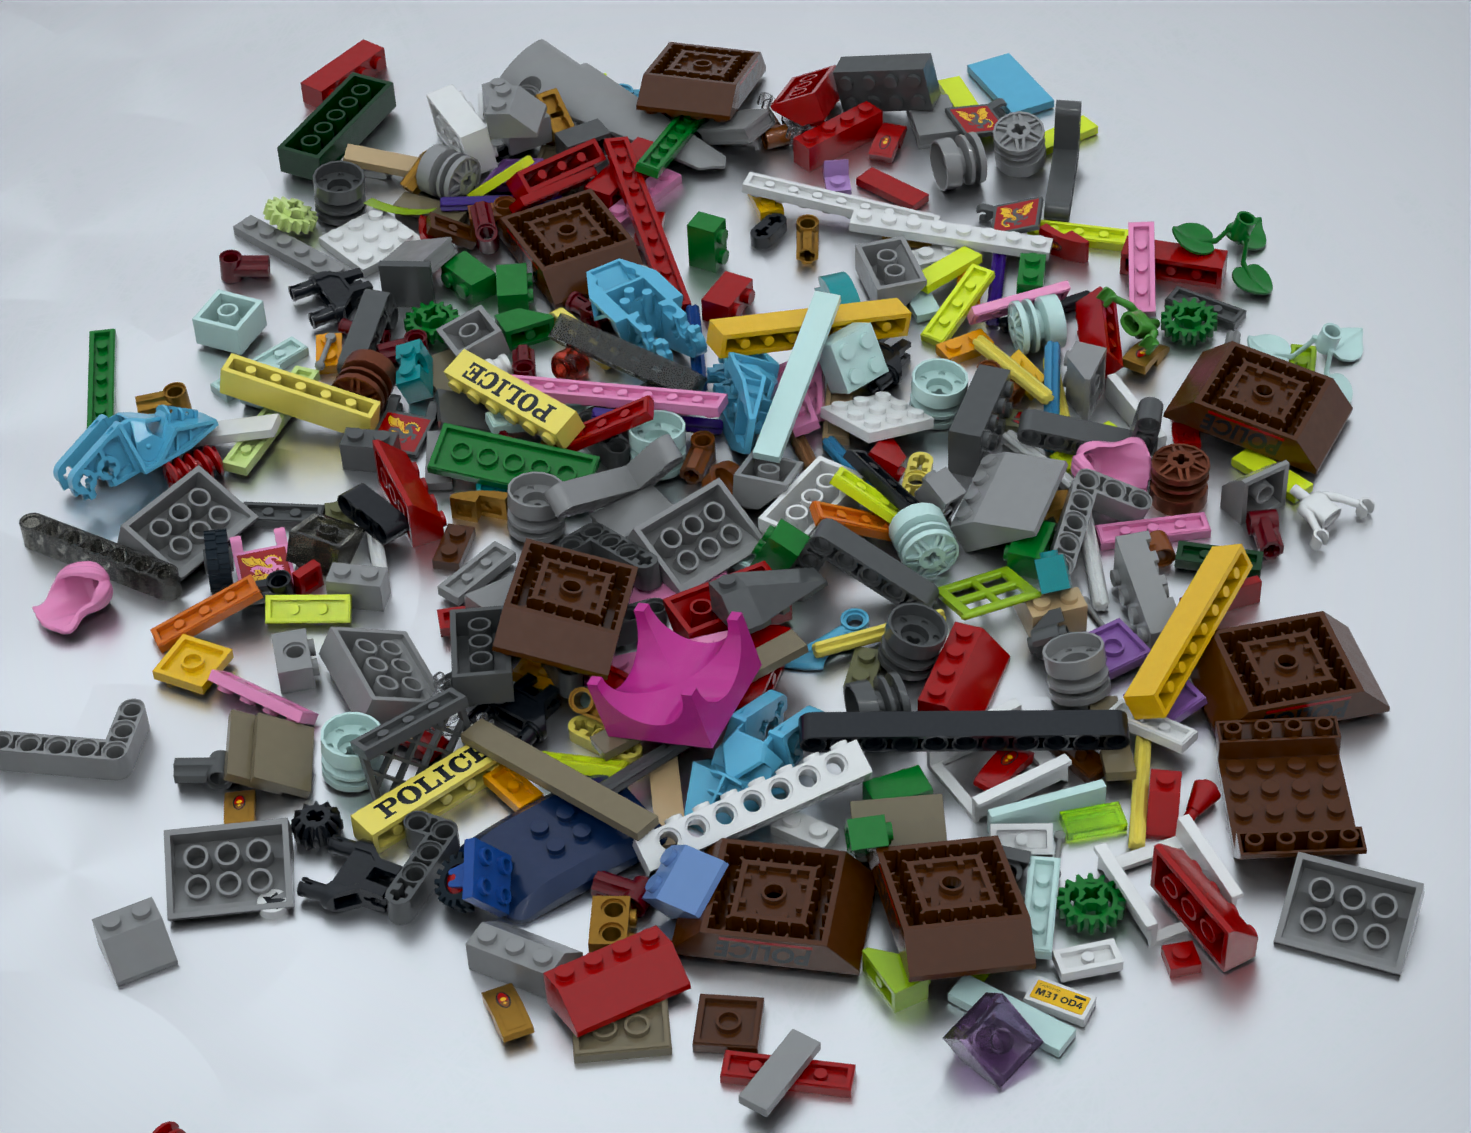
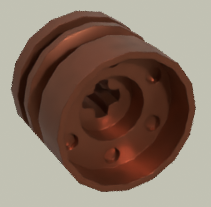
M359 349L353 351L347 357L340 373L336 376L331 386L380 401L381 413L388 397L396 386V367L390 359L379 352L371 349Z
M1184 443L1170 444L1157 450L1151 459L1152 468L1150 472L1149 494L1152 498V506L1159 512L1169 516L1198 513L1205 507L1208 496L1209 457L1203 450Z

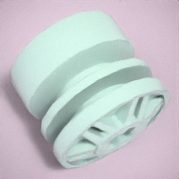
M1056 294L1038 296L1035 298L1034 305L1028 298L1023 299L1021 302L1016 300L1009 303L1008 328L1015 351L1019 349L1024 355L1028 354L1029 351L1036 353L1040 349V343L1043 349H1045V345L1051 340L1058 342L1060 348L1065 347L1067 342L1066 319L1061 301Z
M932 358L922 361L915 367L912 373L909 405L922 409L924 413L934 418L933 430L950 428L968 389V373L961 365L948 359Z
M654 410L653 420L628 430L629 444L631 446L630 461L655 439L669 434L682 454L683 460L661 479L662 481L680 475V469L687 456L685 445L686 427L683 418L676 413L666 410Z
M924 502L911 504L900 510L893 517L889 525V537L901 563L924 578L936 577L947 571L955 563L959 555V545L939 507L932 503Z
M345 712L335 715L325 722L321 729L322 776L327 784L343 792H361L369 789L359 756L353 752L350 741L380 726L379 721L364 713ZM383 755L370 760L373 770L379 771L384 760Z

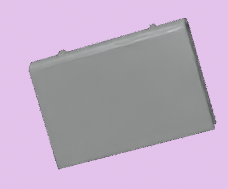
M947 94L940 95L933 110L906 111L919 149L930 148L933 140L946 137L955 140V137L961 134L945 113V108L954 107Z
M771 109L737 110L730 121L716 122L714 119H710L697 131L701 134L702 140L708 145L751 144L775 124V116Z
M451 237L405 241L382 261H431L433 274L457 254L458 250L454 248Z
M650 485L591 513L590 518L592 523H601L628 538L633 528L673 504L653 485Z

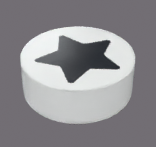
M271 889L268 893L261 894L258 897L257 904L284 902L286 898L271 899L284 891ZM289 909L261 910L259 914L266 919L272 920L283 917Z

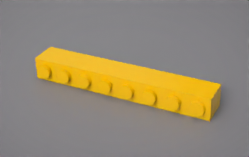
M898 298L840 304L829 335L853 322H865L872 324L877 339L908 336L912 313ZM808 308L710 319L706 343L720 359L728 358L729 352L755 355L792 350Z
M1242 544L1211 547L1123 696L1135 720L1166 718L1253 567Z

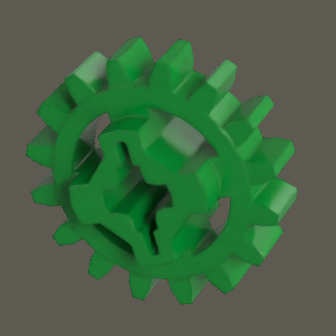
M1184 297L1181 303L1173 300L1172 306L1166 305L1165 312H1161V330L1165 331V337L1172 336V342L1182 340V345H1185L1187 341H1191L1192 345H1196L1197 340L1205 343L1206 336L1212 338L1214 331H1217L1218 314L1213 312V306L1206 307L1205 300L1200 303L1196 302V298L1187 301Z
M430 301L429 305L420 303V308L412 307V313L406 312L404 327L406 333L413 329L425 331L427 333V340L431 345H434L435 341L438 340L441 343H445L436 329L460 315H458V310L453 309L451 304L444 306L443 301L439 304Z
M1088 873L1087 879H1083L1078 874L1076 875L1075 882L1067 879L1065 881V888L1059 887L1056 909L1059 910V919H1066L1067 927L1075 924L1078 933L1086 928L1089 934L1093 935L1095 929L1106 933L1107 925L1113 928L1117 927V920H1123L1126 899L1119 888L1116 889V884L1113 880L1108 883L1105 882V875L1094 879L1093 874Z

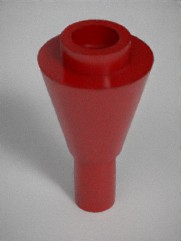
M1207 779L1195 780L1184 815L1189 814L1193 821H1195L1197 817L1217 802L1221 797L1217 785Z

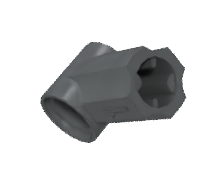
M217 750L210 757L175 758L173 764L175 783H206L215 790L228 789L232 782L223 780L226 751Z

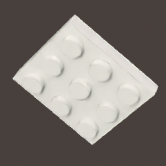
M375 208L319 237L320 246L350 268H360L364 278L379 271V262L403 242L421 240L417 233L389 213Z
M885 391L876 392L875 395L868 397L856 396L853 400L846 402L834 401L832 405L821 407L820 412L821 418L867 443L934 428L933 417L924 413L922 409L914 408L908 405L906 401L898 400Z

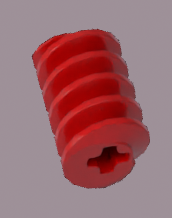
M206 445L202 448V452L196 449L192 452V456L185 453L182 456V460L176 457L172 460V464L167 462L162 465L169 487L198 465L213 478L215 470L223 476V462L215 446L211 448Z

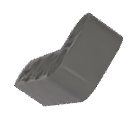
M373 289L364 290L338 359V374L345 360L353 351L359 349L376 351V346L380 344L385 328L395 329L398 322V308L391 292Z
M601 523L584 525L562 538L558 543L559 547L637 566L638 573L634 586L642 591L655 590L662 584L657 556Z
M413 811L405 816L403 822L406 842L409 849L414 852L385 893L388 916L392 923L406 925L416 918L437 887L434 881L435 879H440V875L436 873L438 869L443 870L445 868L442 865L444 860L451 862L449 856L452 854L458 856L460 849L458 826L452 820L424 811Z

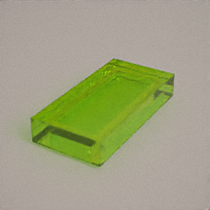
M1119 801L1060 811L1059 820L1066 833L1067 841L1127 831L1128 827Z

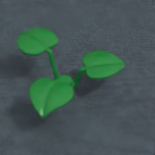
M1240 211L1234 222L1228 224L1226 229L1216 238H1213L1212 232L1207 227L1198 223H1184L1172 227V233L1177 242L1187 251L1197 255L1213 253V244H1217L1225 236L1236 242L1237 245L1241 244L1243 247L1242 267H1236L1233 270L1232 279L1240 289L1252 294L1270 295L1272 293V281L1266 270L1257 264L1247 265L1246 263L1248 250H1261L1266 244V235L1263 230L1261 217H1255L1247 211Z

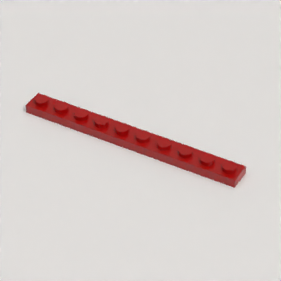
M628 136L605 138L603 147L649 268L657 270L683 295L681 309L686 312V307L692 303L643 175L635 171L637 159Z

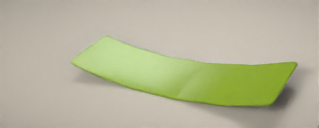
M374 198L364 202V204L375 209L401 215L428 214L437 209L397 207Z

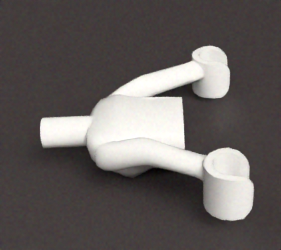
M1297 484L1290 490V493L1301 501L1297 509L1298 513L1308 521L1313 530L1310 547L1314 550H1319L1322 544L1327 545L1329 533L1325 528L1333 524L1341 513V509L1332 501L1356 507L1355 513L1361 519L1365 518L1367 513H1372L1375 507V502L1369 497H1362L1359 500L1329 491H1317L1309 494Z

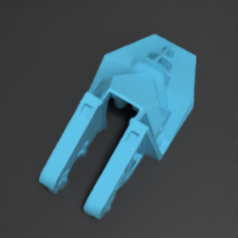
M619 258L586 272L589 301L592 305L594 321L604 318L610 320L630 360L657 372H662L673 366V352L670 349L691 358L698 357L707 352V344L701 333V326L698 324L690 325L687 321V313L681 309L683 295L657 270Z
M729 352L728 358L720 359L718 357L720 364H713V367H707V383H714L713 392L726 393L729 403L718 419L723 421V433L731 450L742 454H750L755 447L757 434L760 435L777 391L780 365L767 353L743 355Z
M158 405L154 414L119 412L109 418L101 414L54 466L53 474L62 490L65 491L69 488L75 497L81 494L83 500H93L97 496L94 488L97 485L98 479L106 480L109 487H116L140 472L146 475L192 449L219 424L215 418L198 412V410L168 405ZM66 467H70L72 469L68 474V477L63 476L66 473ZM83 475L88 477L85 479L86 488L80 482Z
M771 689L734 712L729 720L723 742L715 750L713 758L693 761L684 816L692 813V809L700 803L709 801L712 804L721 800L720 796L727 791L737 789L739 792L748 788V783L756 778L764 776L765 779L775 776V772L783 766L792 764L795 767L804 757L803 750L799 745V717L809 712L824 711L809 705L781 723L784 720V712L788 709L787 696ZM768 724L771 726L778 725L774 729H770L768 731V737L766 738L765 735ZM781 788L771 790L772 795L776 799H785L787 797L786 792ZM747 800L743 803L744 807L750 812L759 810V805L753 800ZM721 812L716 814V819L719 823L729 824L732 822L731 817L727 813ZM698 825L689 826L704 833L703 829Z

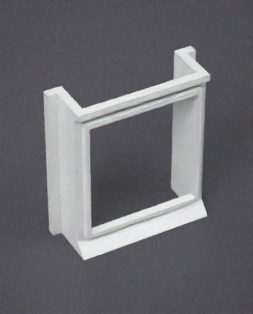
M1013 698L988 711L1022 710V705L1016 698ZM974 751L927 752V767L975 824L980 822V818L988 815V809L1014 803L1060 780L1068 782V766L1072 765V760L1065 753L1053 759L1047 751H1032L1034 752L1033 761L1037 764V767L971 798L944 765Z
M1189 814L1178 817L1176 836L1114 856L1105 842L1094 846V852L1098 856L1097 869L1102 870L1109 881L1113 880L1115 882L1116 889L1119 888L1126 899V908L1147 938L1149 947L1190 934L1182 922L1158 929L1157 920L1124 872L1125 870L1153 861L1154 845L1161 843L1184 850L1191 860L1198 862L1203 874L1209 881L1216 883L1221 895L1228 903H1232L1236 907L1237 899L1243 898V892Z

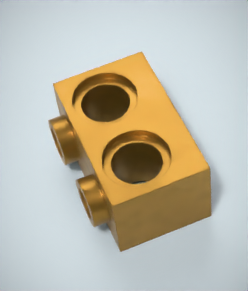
M557 88L534 96L547 105L546 113L551 116L553 141L546 143V145H555L556 132L575 126Z
M630 896L592 897L588 939L589 953L635 934L631 933V928H637V909L631 908Z

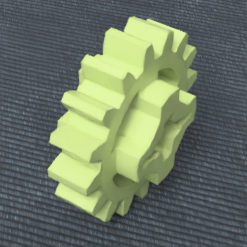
M283 196L281 199L273 197V200L268 199L263 211L264 219L270 220V225H277V229L283 232L290 233L294 231L297 235H300V232L308 234L309 231L313 232L318 217L316 216V211H311V206H304V202L298 199L291 198L288 200Z

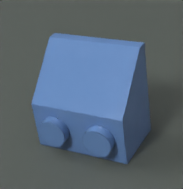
M671 845L663 852L660 858L661 864L657 872L647 881L645 886L646 892L642 899L670 919H699L729 864L688 845Z

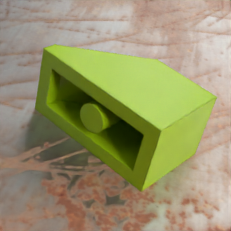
M868 947L862 950L864 973L894 1013L928 999L931 980L909 982L900 954Z

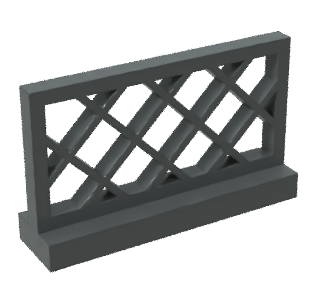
M450 687L350 741L353 752L359 756L373 801L381 797L379 789L384 778L393 781L389 790L391 791L406 782L403 778L409 765L419 767L415 774L416 776L430 767L428 765L434 751L444 753L441 760L453 753L459 737H461L460 734L471 726L466 711L469 704L465 695ZM458 713L459 720L455 729L447 728L446 724L449 718ZM431 727L436 728L429 744L420 741L425 730ZM443 731L452 734L446 749L437 747ZM405 741L411 742L404 757L395 755L399 744ZM418 745L427 748L421 763L412 760ZM379 755L385 756L379 771L373 770L370 760ZM393 759L402 762L396 777L386 774Z

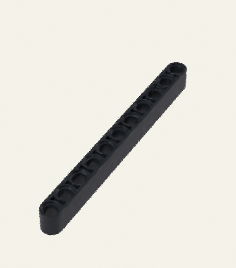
M1122 710L809 712L801 715L798 719L800 748L811 753H827L831 751L830 747L839 741L847 740L849 743L856 739L863 752L1119 750L1126 748L1130 744L1127 714Z

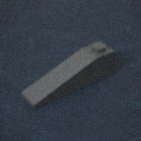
M814 567L734 572L708 582L712 611L727 627V618L732 611L742 612L750 634L769 626L771 618L777 614L785 615L788 613L790 605L796 601L804 602L828 586L827 580Z

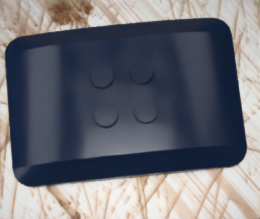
M592 775L587 777L600 783L609 776ZM628 788L618 793L645 808ZM549 793L522 809L515 811L474 836L512 856L513 869L511 872L510 889L512 899L509 903V915L506 917L516 924L529 923L591 889L593 878L598 871L603 870L617 875L640 862L632 846L633 838L553 793ZM659 823L654 829H657L662 825ZM668 837L660 840L661 846L666 843ZM464 844L460 847L459 852H464Z

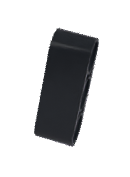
M364 483L349 489L337 498L341 511L383 545L409 532L410 527L405 515Z

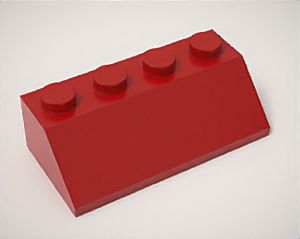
M836 65L792 77L770 105L772 111L801 126L810 124L811 127L822 124L825 118L830 115V111L835 108V104L840 101L833 76Z
M378 439L372 440L378 483L389 503L401 511L408 520L410 528L406 535L412 547L415 548L441 540L444 534L443 527L447 526L444 512L442 510L438 511L434 494L429 495L425 478H420L417 463L415 461L411 462L405 451Z
M764 560L735 572L766 571L772 569ZM708 582L663 599V605L673 631L687 639L728 630V627L712 611ZM790 605V611L785 615L777 614L771 618V624L779 625L792 620V605Z
M955 622L918 698V711H987L1010 662V655L983 628Z
M1161 843L1154 845L1150 886L1184 924L1219 968L1226 972L1254 958L1258 942L1256 930L1253 926L1247 925L1239 916L1235 905L1228 903L1221 895L1216 883L1209 881L1203 874L1198 862L1191 860L1184 850Z
M657 925L543 973L547 1003L577 1038L691 989L690 981L672 941Z

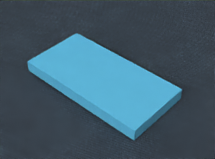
M1009 53L967 65V72L993 100L998 98L1005 100L1007 106L1000 108L1006 114L1018 111L1034 114L1054 107V99Z

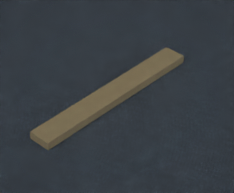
M791 629L757 647L756 651L762 666L752 682L808 653L807 644ZM605 729L590 737L591 744L605 761L644 741L610 737Z
M483 718L460 734L464 744L636 841L641 840L659 824L658 816Z

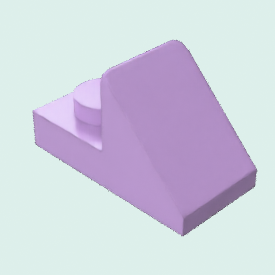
M849 160L824 161L822 173L825 189L851 195Z

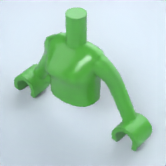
M1104 287L1096 298L1104 302L1103 306L1105 308H1108L1114 302L1127 309V312H1124L1120 319L1122 328L1130 336L1143 339L1138 345L1147 350L1145 352L1147 355H1151L1159 345L1156 338L1160 321L1149 318L1134 303L1117 296L1109 287Z

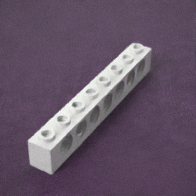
M857 739L849 743L847 740L839 741L830 747L831 751L822 755L819 752L812 753L803 759L804 763L793 767L792 764L783 766L771 778L765 779L764 776L756 778L748 783V788L738 792L737 789L727 791L720 796L721 800L710 804L709 801L700 803L692 809V813L682 817L681 814L673 815L664 821L665 825L652 829L641 840L636 841L634 839L632 846L646 876L650 878L654 875L661 864L660 858L666 850L660 844L662 838L669 837L675 841L676 845H688L703 851L721 838L738 839L869 780L873 771ZM830 763L837 764L841 768V773L838 775L831 774L827 770L826 765ZM804 775L811 777L814 785L812 787L803 786L799 781V777ZM781 788L786 792L787 797L785 799H776L772 795L771 790ZM747 800H753L759 805V810L750 812L744 807L743 803ZM721 812L727 813L731 817L732 822L721 824L717 821L716 814ZM698 825L703 829L704 834L700 837H694L688 832V827Z

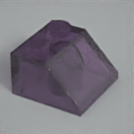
M988 992L943 1037L944 1041L963 1063L997 1088H1001L1044 1042L1003 993Z

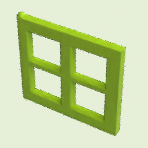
M1008 566L937 587L939 589L938 598L964 621L1042 596L1041 591L1034 588ZM1001 578L1007 581L989 588L982 585ZM972 587L977 590L957 598L952 594ZM1016 589L1021 592V594L1002 600L996 596ZM983 599H988L991 602L973 609H969L966 606Z

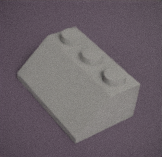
M904 236L855 245V269L871 301L898 298L906 306L927 285V279Z
M502 921L481 922L466 942L469 969L507 984L512 983L517 988L546 998L543 973L583 956L581 951Z

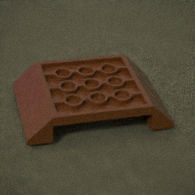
M1337 716L1215 721L1217 769L1234 858L1297 857L1298 852L1314 856L1367 854L1362 826H1355L1340 760L1341 733Z

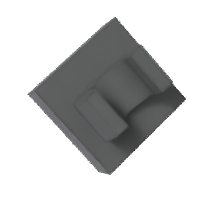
M1002 845L1009 865L1015 872V880L1018 882L1022 877L1023 870H1025L1030 862L1031 851Z

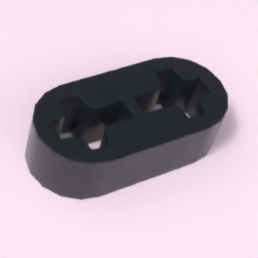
M780 213L767 215L750 231L751 245L757 249H766L772 246L786 233L787 218Z

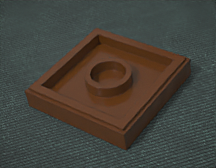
M700 994L692 1043L693 1052L725 1054V1050L758 1053L765 1005L764 998Z

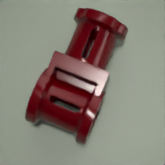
M574 291L568 296L565 303L566 310L579 314L580 321L595 333L600 332L603 326L610 322L608 318L594 321L591 302L582 293Z

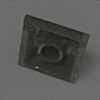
M315 512L289 531L286 561L294 563L300 568L314 559L321 564L322 575L327 577L332 562L351 563L363 538L365 528Z

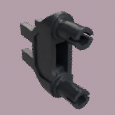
M355 268L341 273L321 271L312 274L307 281L288 286V291L293 302L311 295L317 296L323 302L326 308L308 313L309 322L313 329H316L331 322L339 324L342 318L350 320L358 308L364 290L373 289V285L370 281L362 282L360 278H363V272L360 268Z
M889 338L877 339L889 371L867 383V387L872 394L875 391H883L888 386H896L902 381V366L910 360L911 356L905 352L911 347L910 341L901 339L890 347V345L884 343Z
M527 673L513 684L514 702L479 704L467 714L470 724L472 726L481 718L486 721L488 719H496L520 732L515 737L529 745L542 743L547 738L546 720L561 706V701L555 698L560 693L559 688L549 684L539 693V689L533 687L538 682L537 677Z
M334 834L329 840L328 852L348 859L334 879L327 884L303 877L297 887L298 896L319 901L324 909L333 912H345L365 907L385 913L387 910L386 890L403 866L380 858L373 842L370 840L361 839L356 842Z

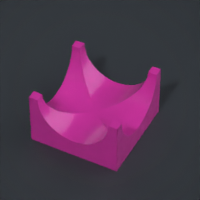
M638 603L634 609L638 629L637 652L627 679L617 689L611 688L602 677L591 676L586 684L608 736L712 749L762 666L743 613L733 611L727 618L728 633L725 639L713 643H703L687 639L675 633L657 618L648 603Z

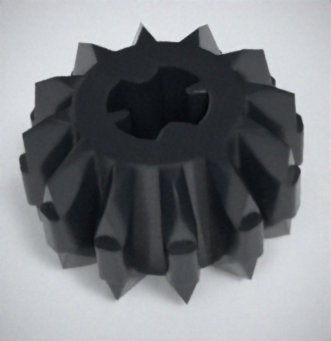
M317 801L311 806L303 804L302 810H295L294 818L291 820L294 840L297 845H303L306 851L313 847L318 852L321 847L325 846L328 848L330 838L334 834L341 836V833H343L344 825L337 807H331L328 801L322 805H319Z

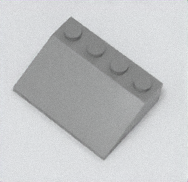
M1012 452L988 454L983 457L950 525V529L964 551L970 552L1037 536L1068 467L1067 462Z
M198 465L123 523L120 527L117 544L136 561L182 581L204 563L203 549H205L203 531L226 528L228 543H230V537L241 534L256 522L259 516Z
M717 478L633 528L627 539L657 556L662 582L677 594L712 580L753 555L751 552L763 535L722 480Z
M330 626L319 655L351 712L370 715L382 725L442 692L406 631Z
M288 818L164 830L168 921L254 913L266 909L294 908L293 836ZM271 889L284 891L271 898H286L284 902L257 904L258 897L261 894L268 893Z
M1298 852L1273 942L1401 976L1425 893L1424 883Z

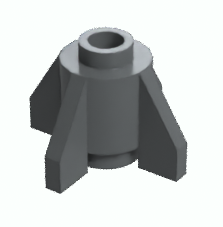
M1061 607L1049 610L1031 630V637L1027 638L1030 653L1036 654L1038 659L1043 660V647L1051 639L1070 633L1066 624H1058L1065 621Z

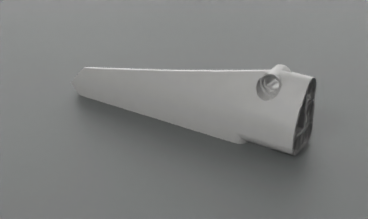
M543 39L524 49L500 76V78H504L512 86L519 85L533 96L557 88L572 121L582 124L598 118L611 132V135L616 137L628 136L631 143L637 137L654 142L672 121L660 112L647 114L643 110H636L638 100L636 95L590 64L583 63L580 65ZM693 135L673 160L696 170L725 169L726 156Z

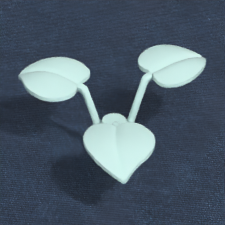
M1326 323L1323 325L1318 336L1313 335L1307 343L1292 354H1290L1291 347L1289 343L1279 336L1271 334L1248 336V347L1285 361L1295 359L1315 343L1316 350L1323 355H1327L1324 375L1333 378L1349 403L1351 402L1353 390L1349 380L1340 373L1330 374L1329 370L1333 355L1338 360L1344 362H1355L1360 359L1363 354V328H1340L1336 324Z

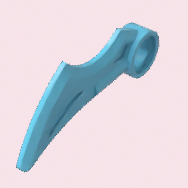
M851 608L844 611L840 617V626L807 644L809 652L787 663L784 668L823 670L828 656L815 658L812 644L869 628V615L859 608ZM852 620L862 622L857 627L849 626L847 623Z

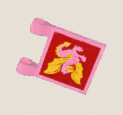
M285 527L274 529L276 546L244 552L241 536L229 538L238 581L250 574L255 581L263 580L276 570L288 571L292 578L294 568Z

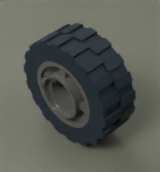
M226 528L203 531L205 549H203L206 575L209 577L211 592H219L233 584L232 572L234 571L232 548L228 544Z

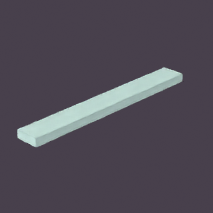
M820 291L814 292L754 447L753 458L780 463L839 309L841 295Z

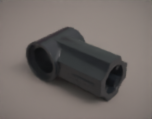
M276 570L270 573L266 579L255 581L264 598L249 606L265 604V595H296L290 573L285 570Z

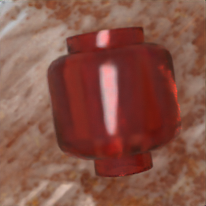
M577 346L564 348L557 352L551 360L552 373L558 379L579 380L588 373L590 368L587 354Z

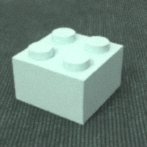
M219 289L192 318L197 344L239 355L244 353L267 326L263 300Z
M853 322L829 335L819 359L831 393L850 394L889 371L871 323Z

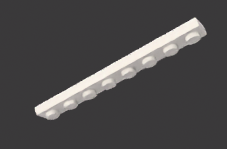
M749 172L742 185V193L750 194L753 197H763L779 203H789L801 208L819 210L826 214L844 216L848 219H851L854 209H867L874 212L893 213L907 217L915 216L934 221L940 220L941 217L931 213L754 172Z
M854 209L849 222V231L891 238L904 236L906 240L957 248L966 246L972 250L1020 257V253L1046 254V261H1049L1053 245V238L1042 235L1021 234L1015 231L1008 232L993 228L974 227L967 224L927 220L915 216L907 217L893 213L874 212L867 209Z

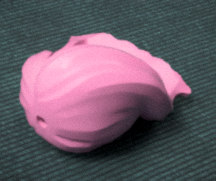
M1128 437L1117 442L1089 441L1080 445L1076 455L1072 457L1071 472L1075 478L1079 470L1091 469L1147 492L1148 482L1151 478V456L1144 440L1140 437Z
M80 561L65 566L57 574L46 600L42 604L32 607L36 618L42 626L63 635L73 633L86 615L99 611L109 604L113 595L109 574L102 566L92 561Z

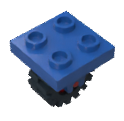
M475 837L465 839L464 852H458V856L455 854L449 856L451 862L444 860L442 865L445 868L443 870L438 869L436 873L440 875V879H435L434 884L439 886L434 889L435 894L439 895L438 900L461 913H466L467 911L470 913L475 912L476 907L498 917L508 916L509 903L512 899L510 891L511 872L513 869L512 856Z

